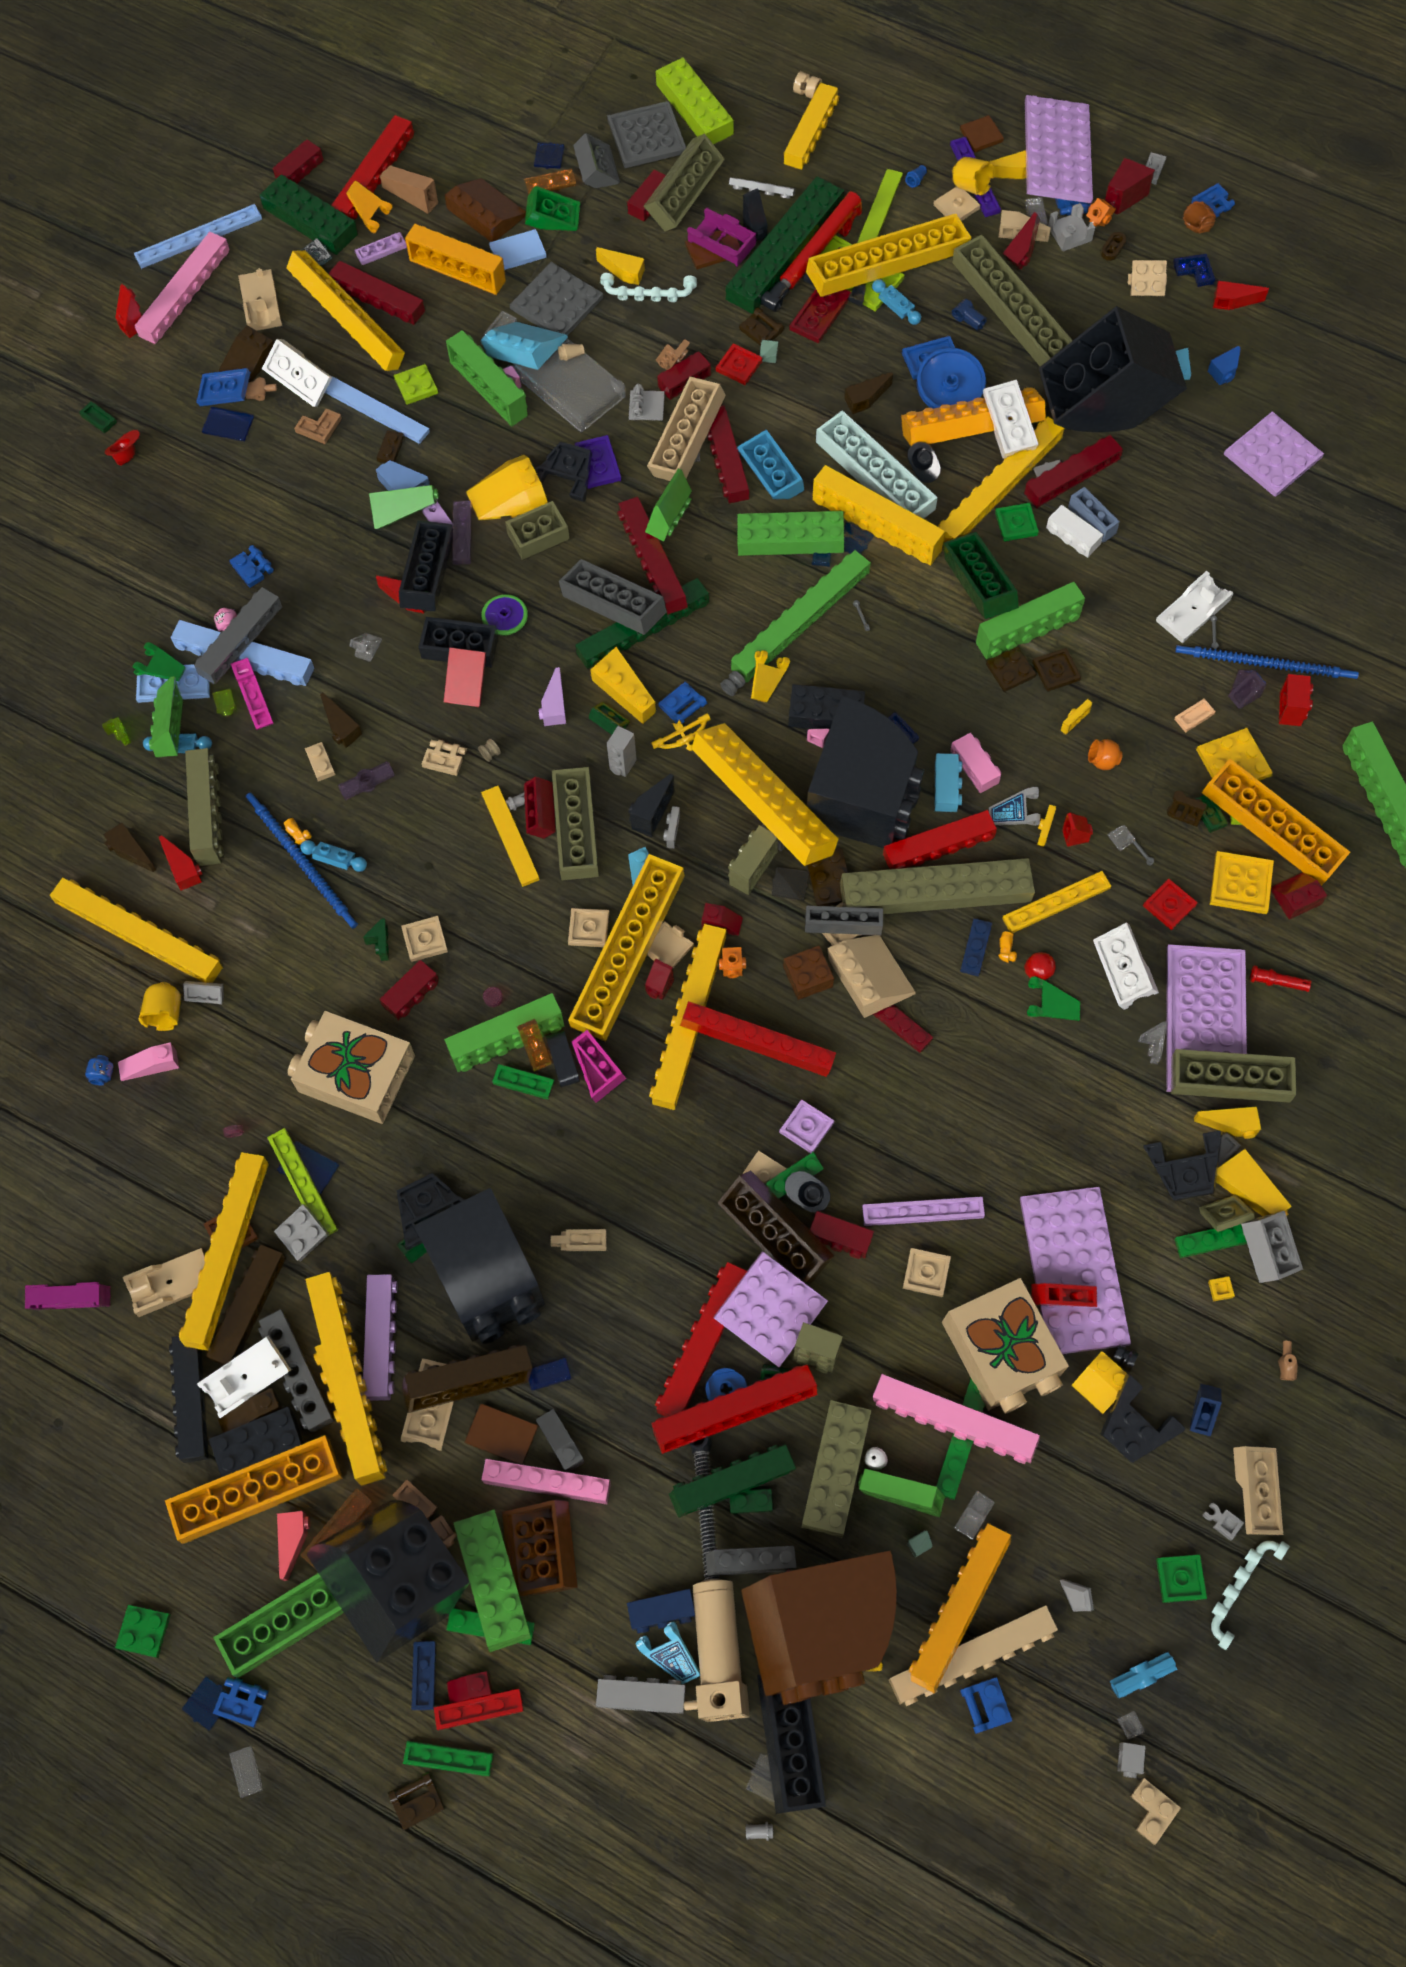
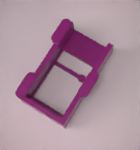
M705 208V219L697 229L692 227L687 229L688 241L700 245L738 267L756 245V233L739 225V220L728 214L722 216ZM716 229L723 231L717 241L711 239V235ZM728 234L744 244L736 251L719 242Z
M99 1282L76 1283L74 1286H25V1309L110 1307V1286L100 1285Z

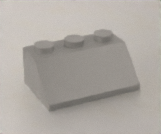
M1285 1211L1259 1217L1241 1224L1259 1283L1279 1280L1303 1270Z

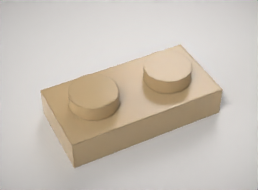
M322 742L305 748L318 781L335 775Z

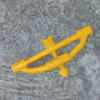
M706 713L685 727L681 725L680 720L677 724L672 723L677 731L662 739L659 738L651 742L653 748L671 749L686 744V749L692 751V745L689 742L694 740L696 732L704 730L707 721L711 720L710 716ZM701 724L694 733L685 736V731ZM681 734L682 738L675 743L664 744V742Z

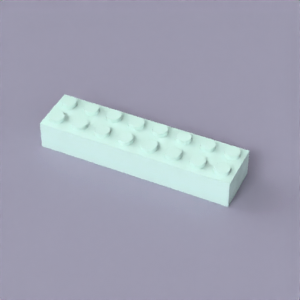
M839 412L817 429L816 443L863 486L923 519L936 510L937 496L845 412Z

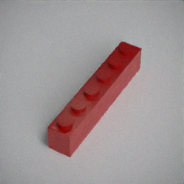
M986 810L884 846L883 856L890 870L904 869L913 865L920 866L925 861L937 860L942 855L954 854L959 849L971 848L976 843L982 841L988 842L995 837L997 828L989 811Z

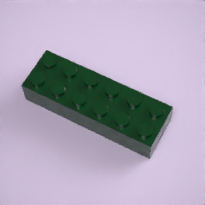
M282 174L260 194L263 209L311 240L318 239L325 249L335 255L339 254L358 235L353 219Z
M977 532L943 543L946 562L984 619L1019 608L1016 588Z

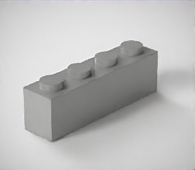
M603 1675V1679H598L596 1707L684 1714L685 1685H681L679 1680H668V1684L659 1683L660 1679L647 1678L646 1682H638L636 1677H625V1681L616 1680V1676Z

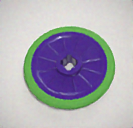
M499 595L493 597L484 605L481 615L483 624L497 626L498 635H510L516 633L525 625L528 618V610L521 599L512 595Z

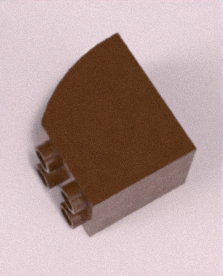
M891 1551L770 1575L741 1590L766 1697L781 1693L783 1705H787L822 1694L825 1696L846 1691L849 1688L864 1685L863 1672L877 1668L880 1665L889 1644L896 1613V1577Z

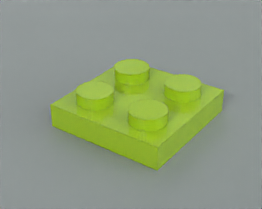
M426 364L394 375L406 405L438 394Z

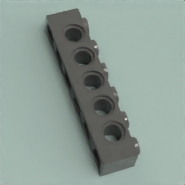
M279 1310L259 1320L261 1327L258 1330L262 1338L264 1339L269 1336L281 1355L285 1350H291L290 1356L284 1359L291 1370L296 1367L299 1368L296 1376H290L291 1370L284 1375L286 1381L283 1382L286 1391L288 1393L291 1392L294 1397L291 1402L296 1411L300 1410L302 1415L300 1422L303 1428H308L313 1433L335 1422L284 1312ZM277 1332L283 1333L279 1340H274V1335ZM306 1385V1393L298 1394L299 1388ZM310 1404H316L315 1410L307 1413V1407Z

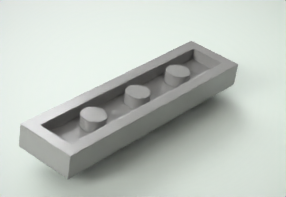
M730 177L729 185H733L734 189L742 190L743 187L749 188V191L758 188L765 191L766 195L774 196V193L781 194L780 197L789 199L790 196L795 195L796 188Z

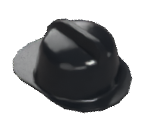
M925 442L914 443L908 451V460L915 475L924 483L934 482L941 470L934 449Z
M797 1171L792 1173L785 1182L787 1196L805 1210L820 1212L828 1206L830 1192L827 1186L805 1171Z

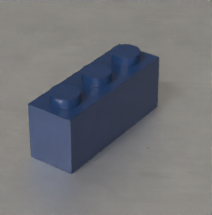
M690 1589L627 1603L632 1631L637 1630V1634L649 1632V1628L658 1626V1629H664L670 1622L679 1621V1624L692 1622L691 1618H695Z

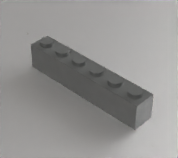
M263 587L254 593L248 604L242 607L241 612L230 621L228 627L220 632L214 643L210 644L207 651L196 660L194 666L198 675L216 684L231 667V663H234L282 608L279 597Z

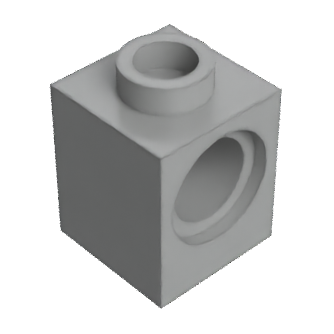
M1119 1743L1117 1771L1123 1772L1124 1777L1137 1778V1774H1143L1145 1746Z

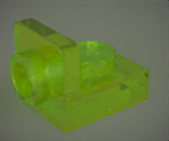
M119 717L110 719L102 724L107 735L114 733L117 741L121 740L124 746L131 743Z

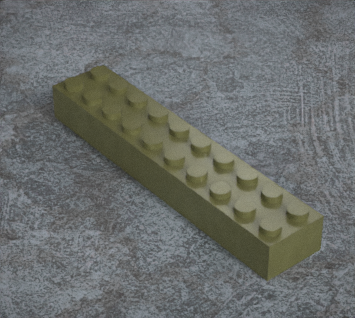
M983 235L954 249L952 263L1039 366H1042L1073 341Z
M1029 858L842 873L840 880L843 907L883 909V914L1027 903L1032 901L1035 894Z

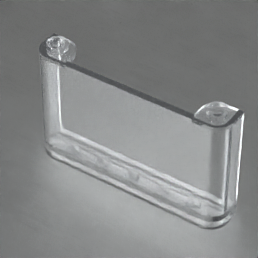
M567 338L562 344L574 343ZM557 349L538 370L518 364L512 365L524 385L581 433L626 397L624 383L613 377L585 352L584 355L565 361L560 360Z

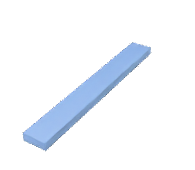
M253 204L135 252L134 255L142 269L198 246L209 231L223 236L262 220V217L256 205Z
M332 377L325 391L326 394L396 432L403 433L404 436L419 444L430 432L429 428L334 377Z

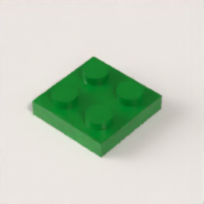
M1030 503L996 508L995 514L1003 542L1038 536L1039 531Z
M1200 1555L1156 1559L1163 1603L1207 1599Z
M128 1605L115 1648L158 1658L170 1614Z

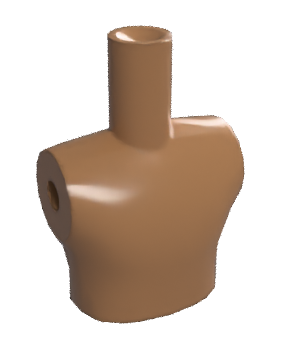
M256 378L254 381L248 382L245 397L247 400L255 399L262 401L265 399L266 392L277 391V385H266L264 378Z
M1283 1341V1355L1278 1360L1281 1380H1297L1298 1364L1296 1357L1292 1355V1341Z

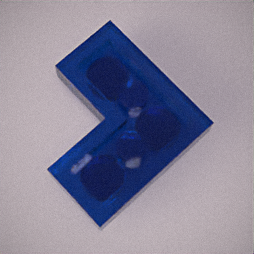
M1207 254L1174 259L1173 265L1177 276L1194 274L1198 287L1215 283V277Z

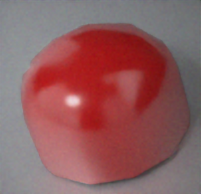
M1034 953L1026 960L1024 965L1025 973L1029 978L1049 979L1056 970L1055 960L1048 953Z

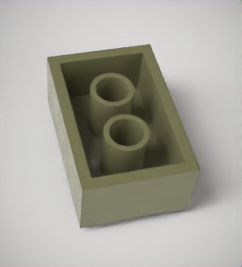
M553 501L505 521L507 534L522 560L570 539L568 526Z
M760 825L756 830L751 831L748 837L749 841L746 845L743 844L741 846L736 860L732 859L728 866L729 885L747 895L751 893L778 853V838L771 831Z
M803 1322L795 1344L793 1359H796V1362L803 1366L808 1364L815 1366L819 1372L827 1373L829 1371L832 1373L841 1348L843 1336Z

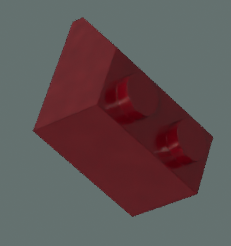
M1303 872L1271 887L1272 894L1289 920L1322 905L1327 897L1318 880Z

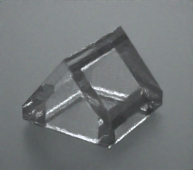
M1135 1711L1118 1718L1128 1740L1145 1732Z

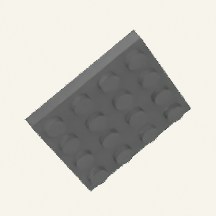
M669 101L607 116V121L624 168L678 156L686 149Z
M551 262L510 304V309L540 328L568 336L604 296L602 292Z

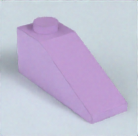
M560 667L555 669L541 701L542 708L539 709L540 720H544V726L566 724Z

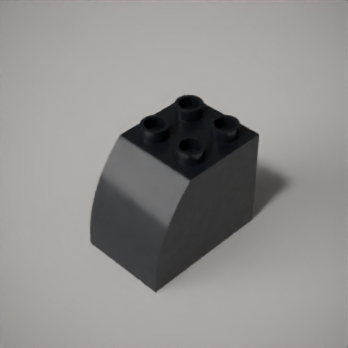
M1118 306L1114 307L1039 367L1054 424L1076 431L1113 432L1135 428L1187 389L1170 332Z
M842 696L808 790L807 807L833 834L880 848L894 843L895 838L905 839L911 821L912 808L916 807L919 799L920 785L924 774V769L916 767L917 749L904 732L886 716L861 702Z
M491 1188L414 1225L472 1342L480 1338L482 1344L491 1343L504 1334L503 1326L514 1320H517L519 1325H525L541 1315L539 1308L544 1306L545 1303L538 1283Z
M401 1500L385 1502L319 1542L307 1553L308 1558L376 1663L448 1617L470 1583L422 1510Z

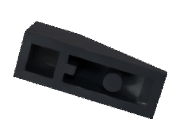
M758 188L743 195V227L756 233V242L767 237V221Z

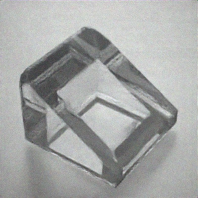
M1125 825L1108 834V837L1120 851L1136 840Z

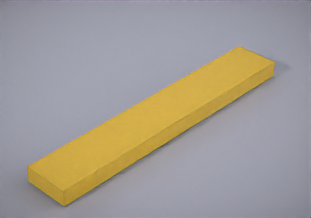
M499 786L481 792L522 887L539 881V876Z
M1100 871L1004 915L1002 919L1009 931L1015 933L1111 889V884L1103 871Z

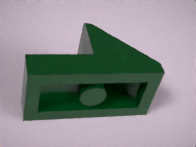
M382 918L364 935L363 939L366 945L375 944L376 955L380 956L381 961H388V925L386 919Z

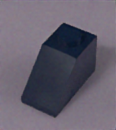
M1200 1384L1195 1399L1190 1431L1211 1436L1222 1403L1220 1388Z

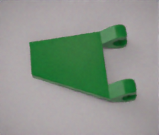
M150 642L145 643V654L148 656L153 655L148 666L135 662L133 664L134 674L138 676L146 674L164 679L175 676L176 681L179 682L186 670L185 666Z
M1030 978L1028 987L1033 989L1042 988L1041 1007L1029 1006L1027 1016L1080 1020V1001L1041 978Z

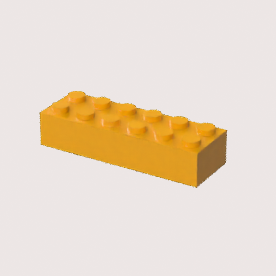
M417 224L413 225L405 237L409 260L495 295L498 294L506 281L503 258L496 254H491L483 249L476 248L468 243H463L453 237L445 236L440 232H435Z

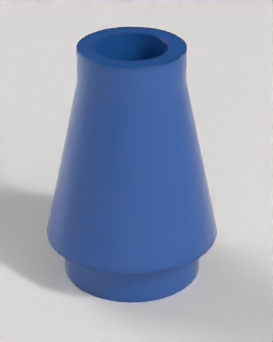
M920 165L918 168L907 173L905 181L909 187L919 186L924 175L927 173L926 167Z

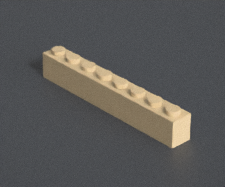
M1047 1606L958 1646L939 1686L943 1684L945 1688L957 1683L956 1678L964 1675L965 1679L977 1674L975 1669L981 1666L984 1669H988L996 1665V1659L1003 1657L1005 1661L1015 1656L1014 1651L1020 1648L1024 1652L1034 1647V1642L1039 1639L1045 1642L1054 1638L1053 1633L1058 1629ZM909 1670L889 1679L899 1704L905 1703L906 1706L917 1702V1697L925 1694L926 1697L934 1694L912 1682Z

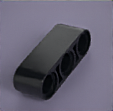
M561 1031L545 1036L561 1088L580 1082L565 1032Z

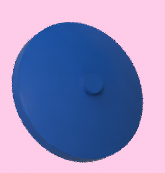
M944 348L931 353L922 362L917 375L919 395L924 403L933 409L945 404L954 405L959 401L968 402L973 401L975 398H981L986 384L985 372L981 363L969 352L957 348Z

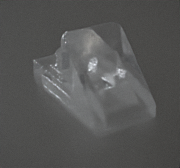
M364 633L351 639L350 647L356 648L355 657L371 661L382 638Z
M1163 1021L1141 1034L1138 1042L1150 1044L1148 1056H1151L1150 1063L1158 1065L1161 1059L1167 1022Z
M976 1491L954 1528L973 1539L995 1502Z

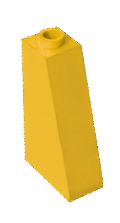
M1245 1149L1218 1167L1216 1183L1231 1194L1237 1195L1246 1205L1261 1216L1285 1211L1286 1216L1289 1215L1287 1211L1291 1205Z

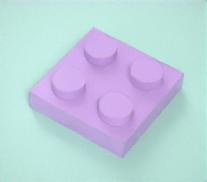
M801 1100L779 1133L812 1153L832 1127L834 1120Z

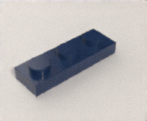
M973 919L960 972L979 977L992 923Z
M435 1641L414 1642L411 1710H434Z

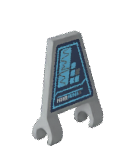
M1031 787L989 807V813L994 824L1039 825L1041 820L1040 814L1036 813L1027 816L1026 798L1037 799L1039 797V788Z

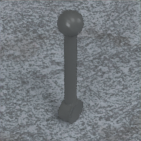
M855 600L853 605L859 612L865 631H870L869 625L859 606L860 601Z
M1215 615L1210 617L1213 634L1211 649L1213 650L1219 646L1216 642L1217 616Z
M1128 834L1127 840L1131 841L1145 857L1147 865H1153L1154 859L1145 853L1134 839L1133 834Z

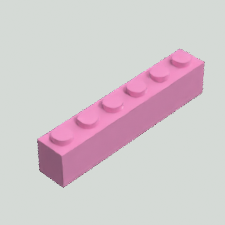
M490 1459L485 1460L481 1479L484 1484L601 1504L608 1503L611 1486L609 1479Z

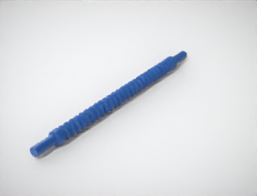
M1176 645L1175 649L1176 653L1190 654L1196 658L1202 656L1203 659L1205 657L1210 659L1212 657L1213 660L1217 658L1218 661L1223 659V661L1228 660V662L1232 660L1233 663L1238 661L1239 664L1243 662L1244 665L1249 663V665L1254 664V666L1259 664V667L1264 665L1265 668L1267 666L1270 668L1275 667V669L1279 667L1280 670L1285 668L1286 671L1288 669L1290 671L1295 670L1296 672L1300 670L1301 673L1306 671V674L1311 672L1312 675L1314 673L1316 675L1321 673L1322 676L1326 674L1327 677L1331 675L1333 678L1340 676L1357 679L1359 672L1343 670L1337 666L1331 668V666L1326 667V665H1323L1321 667L1320 664L1316 666L1315 663L1310 665V663L1305 664V662H1302L1301 664L1300 661L1295 663L1294 660L1292 662H1289V660L1284 661V659L1280 661L1279 658L1274 660L1273 657L1269 659L1268 656L1266 658H1263V656L1259 658L1258 655L1253 657V654L1248 656L1247 653L1243 655L1242 653L1237 654V652L1233 654L1232 651L1227 653L1226 650L1224 652L1222 650L1217 651L1216 649L1212 651L1211 648L1206 650V647L1202 649L1200 646L1192 648Z
M251 792L248 793L246 798L255 808L256 814L266 823L269 830L275 834V837L287 849L293 860H296L302 871L309 875L308 878L321 891L320 893L324 894V898H327V902H330L336 913L342 916L352 929L356 928L358 924L349 914L346 905L339 901L340 898L337 897V894L333 893L334 891L330 889V886H327L324 878H321L315 867H312V863H309L303 852H300V849L288 837L282 826L267 811L265 805L260 804Z

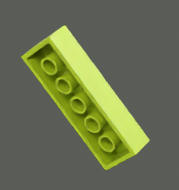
M684 58L656 70V84L697 137L705 134L712 144H715L734 135L733 119Z

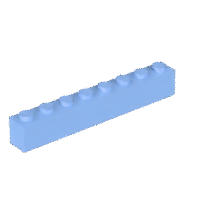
M179 620L171 639L177 649L181 651L187 650L200 656L207 651L210 644L214 643L220 632ZM252 642L235 661L248 658L253 671H257L261 675L273 676L278 680L290 681L294 685L306 686L314 670L311 659Z

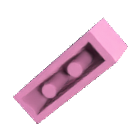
M969 733L952 742L951 753L959 754V761H962L963 770L980 793L999 784L1001 771L998 766H994L991 762L988 752H984L981 748L978 738H974Z

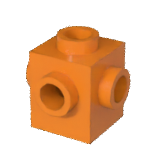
M1097 198L1095 203L1090 205L1086 216L1090 218L1089 222H1092L1094 226H1105L1111 221L1112 214L1116 209L1104 199Z
M741 947L722 948L719 970H723V977L737 978L742 976V969H746V957H742Z

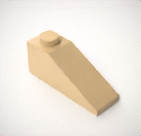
M1002 210L999 237L1014 239L1030 217L1017 211ZM1039 222L1035 241L1048 242L1050 227Z

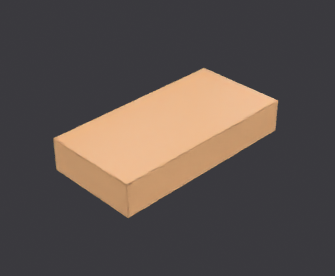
M1202 699L1175 716L1174 720L1185 732H1188L1213 716L1216 711L1205 699Z

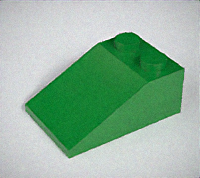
M534 186L527 199L525 224L543 230L577 231L580 202Z

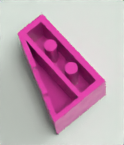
M588 1030L572 1041L591 1098L597 1103L622 1083L626 1077Z

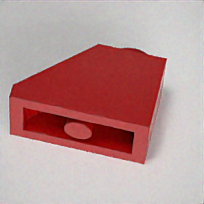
M1073 813L1067 814L1062 829L1067 847L1089 842L1093 829L1092 825L1088 824L1086 817Z

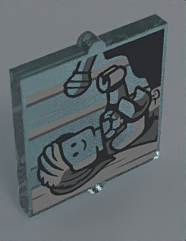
M318 238L302 249L320 266L332 258L326 250L327 247L323 246Z

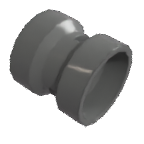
M732 671L729 674V678L724 679L720 685L725 693L734 696L737 693V689L742 688L746 681L740 673Z

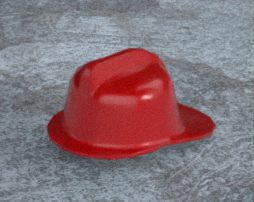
M133 430L124 434L105 450V454L112 456L120 466L127 463L135 455L134 443L139 438L140 432Z

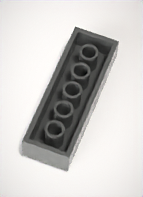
M582 559L559 580L563 597L643 635L667 612L663 596Z

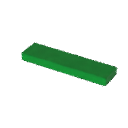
M407 1741L403 1764L490 1777L494 1754Z

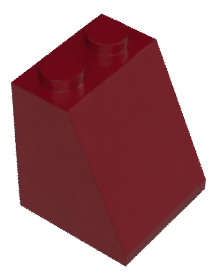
M1124 158L1108 185L1105 201L1116 209L1114 211L1115 214L1122 213L1148 196L1155 169Z

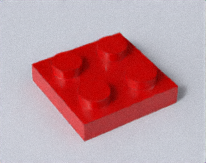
M733 343L716 366V372L746 385L762 363V357Z
M1168 879L1143 904V907L1170 930H1173L1197 906L1198 902Z

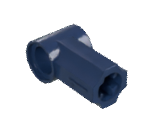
M963 299L952 309V315L957 321H965L976 330L980 331L987 321L984 315L974 309L973 304L968 299Z

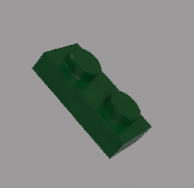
M1205 795L1195 798L1207 804L1201 819L1210 833L1227 826L1228 822L1217 804Z
M771 1489L748 1490L730 1497L731 1514L773 1512Z

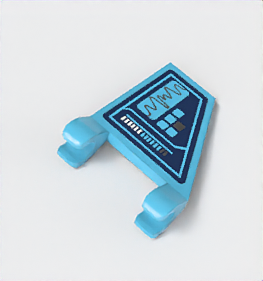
M675 1622L668 1623L664 1628V1632L670 1641L652 1649L650 1640L646 1635L640 1637L636 1642L637 1648L646 1657L676 1680L681 1681V1684L700 1676V1670L684 1644Z

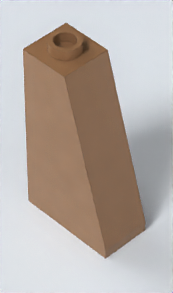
M389 166L380 175L382 188L429 214L438 204L435 183L432 178L394 166Z

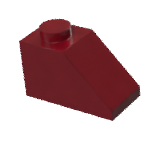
M705 903L702 929L704 924L726 929V934L739 936L743 917L725 906Z
M655 959L645 988L650 997L663 1000L674 982L673 967Z
M487 1671L447 1682L450 1704L493 1695L490 1673Z

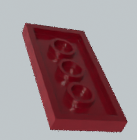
M815 289L790 324L789 330L819 344L847 304L851 291L845 289L821 297Z

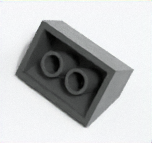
M585 133L573 145L583 182L594 188L618 184L620 180L610 145Z

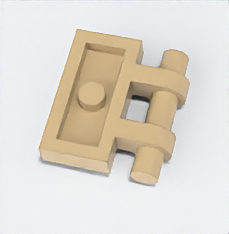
M440 739L438 741L431 740L430 747L435 749L427 748L422 761V767L457 776L463 761L462 757L457 755H465L467 748L460 747V744L456 743L453 745L448 744ZM443 750L450 751V754H449V753L442 752V751H443Z

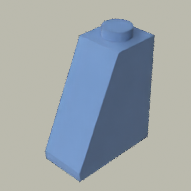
M390 460L376 469L378 480L388 491L430 485L427 476Z

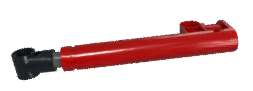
M848 192L780 277L781 282H777L771 291H766L761 298L763 306L773 312H777L783 303V299L789 293V289H793L806 273L809 258L820 255L837 233L844 237L848 235L854 218L862 214V201L855 192Z

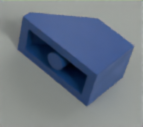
M1239 346L1211 360L1208 372L1219 385L1234 379L1241 349Z

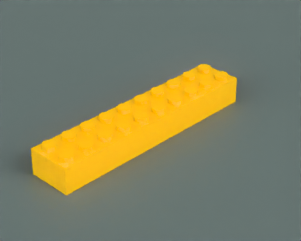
M955 213L810 257L806 273L822 297L952 257L954 249L970 241L971 236Z
M725 723L696 732L692 750L804 866L833 855L839 839Z
M648 854L568 1021L571 1028L581 1032L588 1030L593 1037L606 1042L685 876L683 867Z
M330 1272L307 1278L305 1280L354 1478L361 1486L385 1479L384 1472H387L388 1469L385 1459L379 1453L383 1451L380 1439L374 1433L377 1431L375 1419L369 1413L372 1411L370 1399H367L364 1393L367 1391V1386L359 1373L362 1371L360 1360L354 1354V1352H357L355 1340L349 1334L353 1331L351 1323L345 1313H348L346 1303L340 1296V1294H343L341 1284L338 1282L337 1277H333Z

